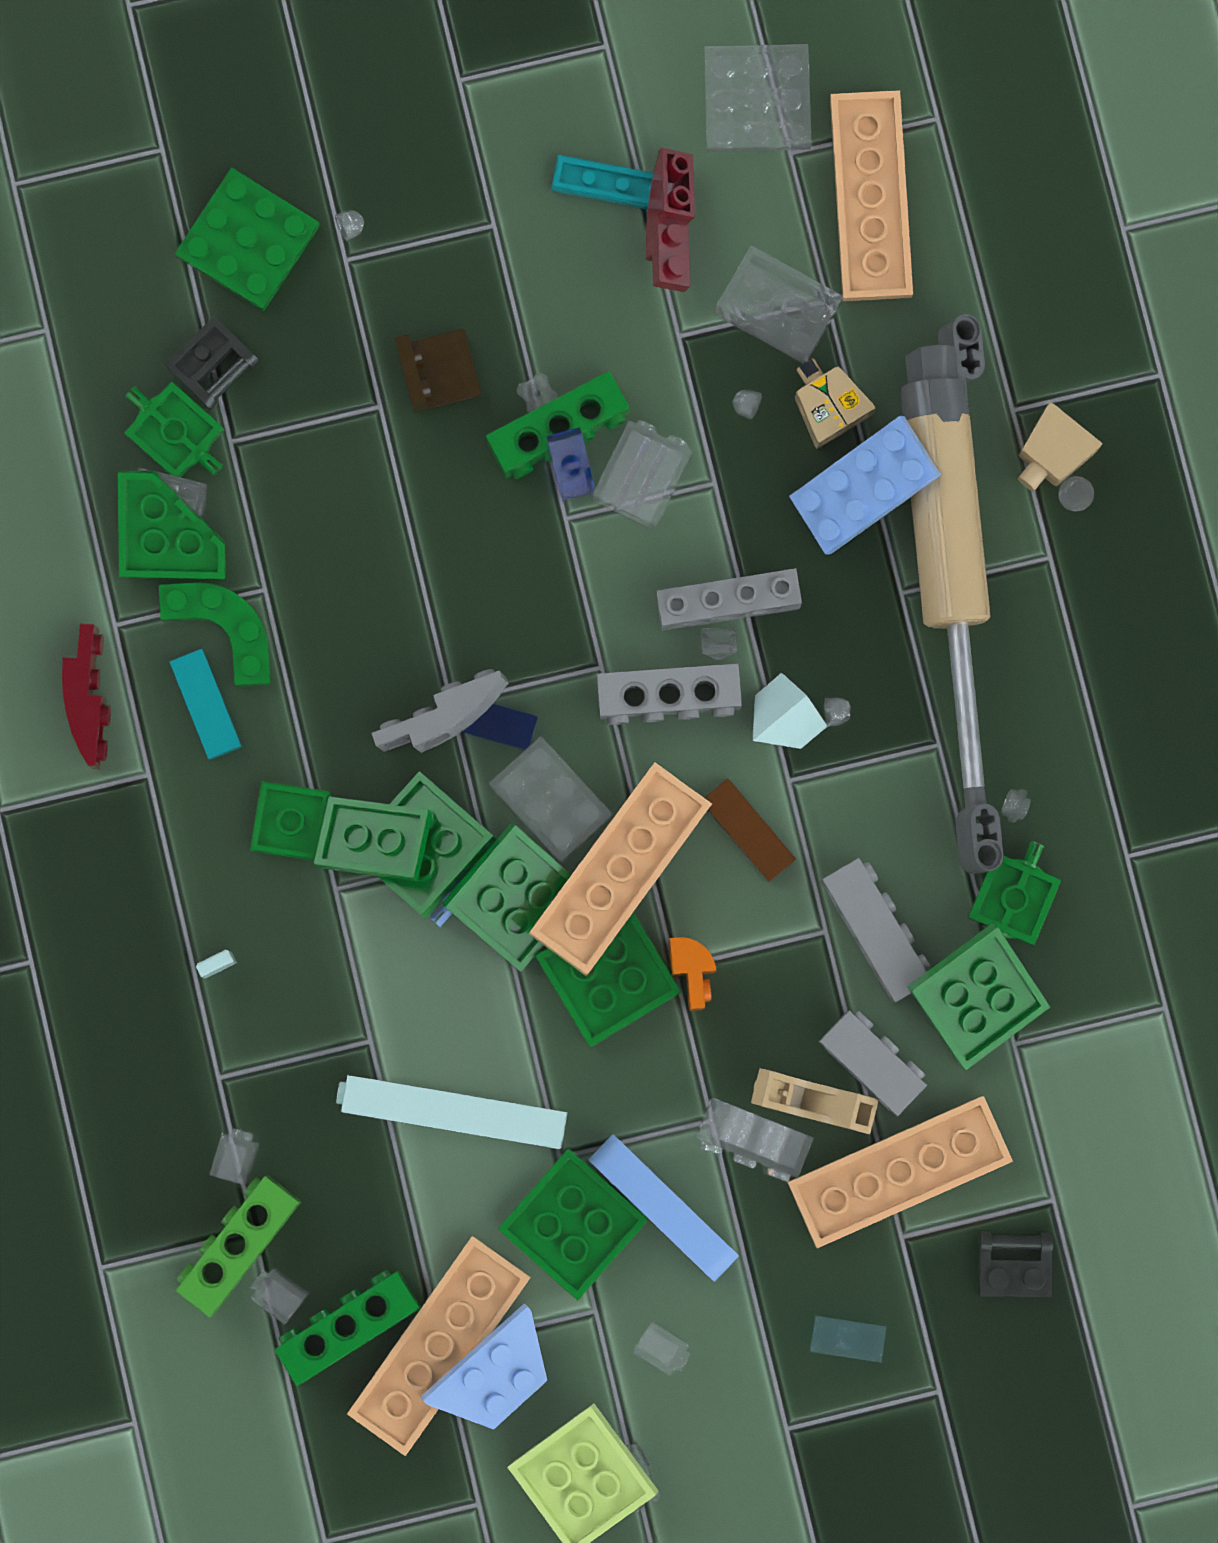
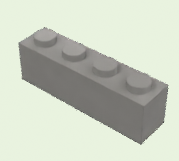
M860 858L825 877L820 882L893 1004L911 994L907 986L929 971L931 966L923 954L917 956L910 945L915 940L905 923L901 925L897 923L892 914L896 911V907L886 892L881 895L874 884L878 877L870 863L866 862L863 864Z

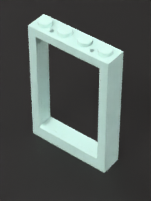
M347 1075L346 1082L339 1083L336 1099L337 1104H342L341 1112L555 1149L562 1148L568 1114L567 1112L349 1075Z

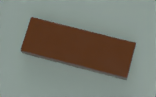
M728 778L705 797L706 800L712 803L708 811L768 882L796 860Z

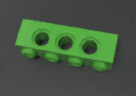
M268 1175L264 1176L262 1180L256 1177L243 1193L248 1197L239 1209L236 1206L230 1209L221 1221L225 1225L218 1237H215L213 1234L210 1235L199 1249V1252L203 1254L201 1259L195 1266L189 1263L176 1279L181 1283L176 1292L209 1318L217 1312L302 1202ZM254 1205H261L267 1210L268 1218L263 1225H255L249 1218L250 1209ZM236 1233L244 1238L245 1249L242 1253L234 1254L228 1249L227 1240L231 1234ZM210 1262L218 1263L223 1269V1277L217 1283L209 1281L205 1276V1268Z

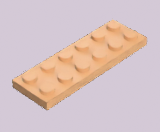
M900 90L831 94L830 108L842 301L912 298L913 284Z
M654 762L534 925L529 935L587 976L712 803Z
M980 1096L787 1183L815 1247L819 1248L1009 1164L1013 1160L984 1096Z
M472 1236L347 1415L406 1456L438 1411L437 1408L427 1405L421 1399V1396L494 1331L531 1277Z

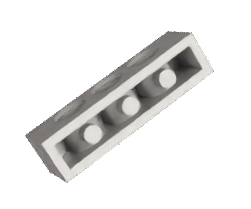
M796 568L656 591L661 631L800 609L802 604Z
M739 664L597 674L600 720L607 719L608 725L628 724L629 718L643 717V722L664 721V715L678 714V720L698 719L699 713L713 712V717L734 716V710H740L742 706ZM701 684H707L713 688L715 696L710 701H700L695 696V688ZM665 687H673L678 691L680 697L677 702L666 704L660 699L659 692ZM631 689H637L643 693L644 701L639 706H629L624 700L625 693Z

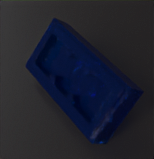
M576 428L546 436L562 501L596 492L581 429Z
M492 704L483 715L461 731V733L529 751L538 716Z

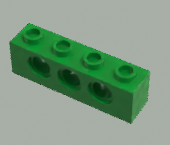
M608 371L486 435V442L505 478L507 479L514 475L515 479H518L533 471L532 465L543 459H545L546 463L551 462L565 453L564 448L574 443L577 446H581L596 437L594 434L596 431L604 427L612 430L626 422L625 416L629 415L630 407L611 372ZM592 404L597 406L600 414L594 419L584 418L580 411L585 405ZM558 420L564 421L569 425L568 432L561 436L553 434L549 429L551 424ZM524 437H533L539 443L537 448L531 452L521 450L518 445Z
M386 1269L370 1280L373 1287L361 1294L358 1288L339 1299L343 1306L330 1313L328 1308H325L309 1318L312 1325L304 1331L299 1332L297 1327L278 1338L282 1345L278 1346L274 1351L296 1386L304 1383L421 1308V1305L399 1270L391 1275L390 1271ZM371 1296H380L385 1300L387 1308L384 1314L376 1316L368 1311L367 1301ZM349 1315L355 1320L356 1329L353 1334L344 1335L339 1332L336 1324L340 1316ZM316 1334L324 1339L325 1349L323 1353L313 1354L307 1349L306 1341L310 1335Z

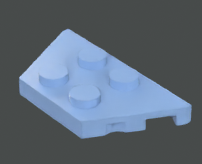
M524 1303L429 1388L421 1396V1399L429 1406L495 1429L547 1381L532 1313L528 1306Z

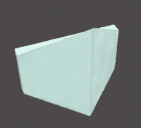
M782 673L755 695L753 741L801 749L827 727L807 695Z

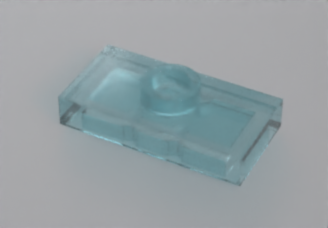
M815 1315L810 1352L882 1363L887 1327Z

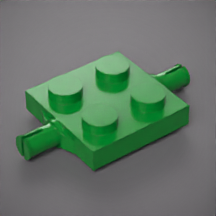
M171 382L159 395L150 400L136 386L130 389L140 400L130 392L126 394L125 398L129 399L140 411L137 419L124 433L169 475L178 481L190 467L198 463L207 469L212 476H215L218 472L209 462L219 471L222 469L223 464L217 461L209 453V450L214 441L225 431L224 428L180 388Z
M1030 841L1023 860L1011 859L1003 855L1001 865L995 870L986 872L968 919L986 927L993 923L999 928L1005 939H1017L1034 946L1061 883L1060 879L1046 874L1036 866L1045 846L1037 845V842Z

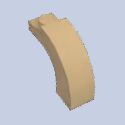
M760 1068L754 1084L751 1103L870 1134L879 1100Z

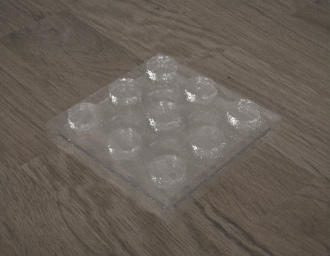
M808 44L704 46L707 152L811 150Z

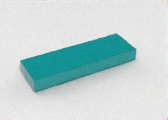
M558 155L551 191L648 209L654 173Z
M199 649L170 661L208 759L211 760L241 748L242 745L204 650Z

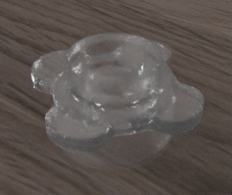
M542 373L536 374L534 378L526 383L519 384L517 387V394L525 400L527 404L526 409L529 413L558 398L557 392L551 390L548 377ZM539 391L541 395L539 397L534 396V392Z

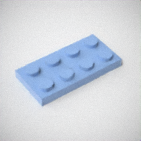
M899 416L789 497L824 553L832 554L940 477L941 474L905 416Z

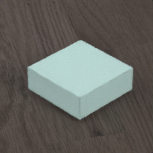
M224 950L197 963L196 968L202 978H207L237 962L231 951Z

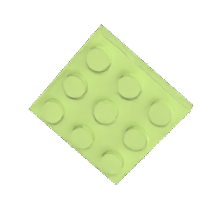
M594 1403L507 1467L562 1543H590L659 1492Z

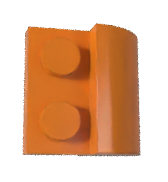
M683 937L670 938L669 951L672 977L686 976L689 1011L703 1010L705 1002L711 1001L710 979H703L702 974L715 973V961L710 952L701 943Z

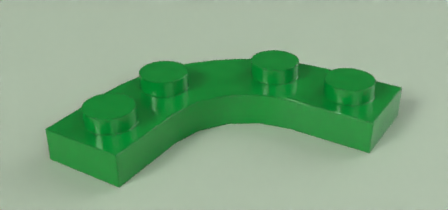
M208 583L159 585L160 619L162 622L205 620L222 627L229 636L233 649L235 686L271 685L269 644L266 631L256 612L243 598L229 589Z

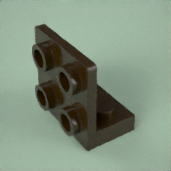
M460 329L410 342L409 334L395 337L414 413L481 396L465 330Z

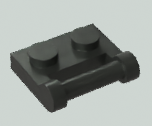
M213 316L165 366L206 408L211 410L217 404L216 400L249 367L253 369L260 361ZM234 351L239 358L205 390L199 383Z
M980 1231L979 1296L1052 1297V1232H1040V1235H992L991 1231ZM992 1249L1039 1250V1260H991Z

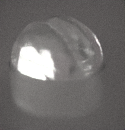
M349 210L335 215L338 229L346 241L357 237L362 232L364 220L358 212Z
M750 389L740 390L732 401L735 412L751 420L759 408L762 394Z
M843 698L825 699L824 716L827 726H839L845 724L850 719L851 713L849 711L851 710V705Z

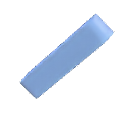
M614 1134L588 1159L714 1282L739 1257L729 1245Z

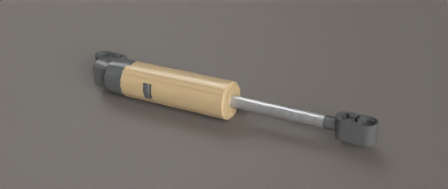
M963 314L940 328L938 332L939 345L919 347L905 355L908 384L900 388L902 415L905 416L941 474L940 477L911 497L923 623L934 629L947 628L965 799V809H962L956 817L959 861L966 872L979 874L995 870L1001 865L1003 861V845L999 814L993 806L986 803L968 627L984 623L991 617L967 383L982 375L985 369V359L980 323L972 315ZM956 328L962 332L963 340L957 335ZM977 837H982V840L977 841ZM979 849L984 853L985 860L983 864L978 859Z

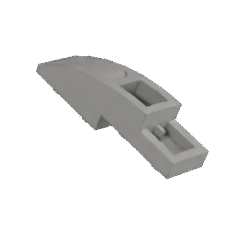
M488 669L474 675L475 680L464 684L453 682L441 688L442 692L433 695L437 709L433 710V707L422 708L413 713V718L402 722L399 719H395L381 724V730L372 733L375 745L383 752L412 742L413 747L422 753L442 744L469 727L490 708L508 685L507 678L500 671L495 672L494 669Z

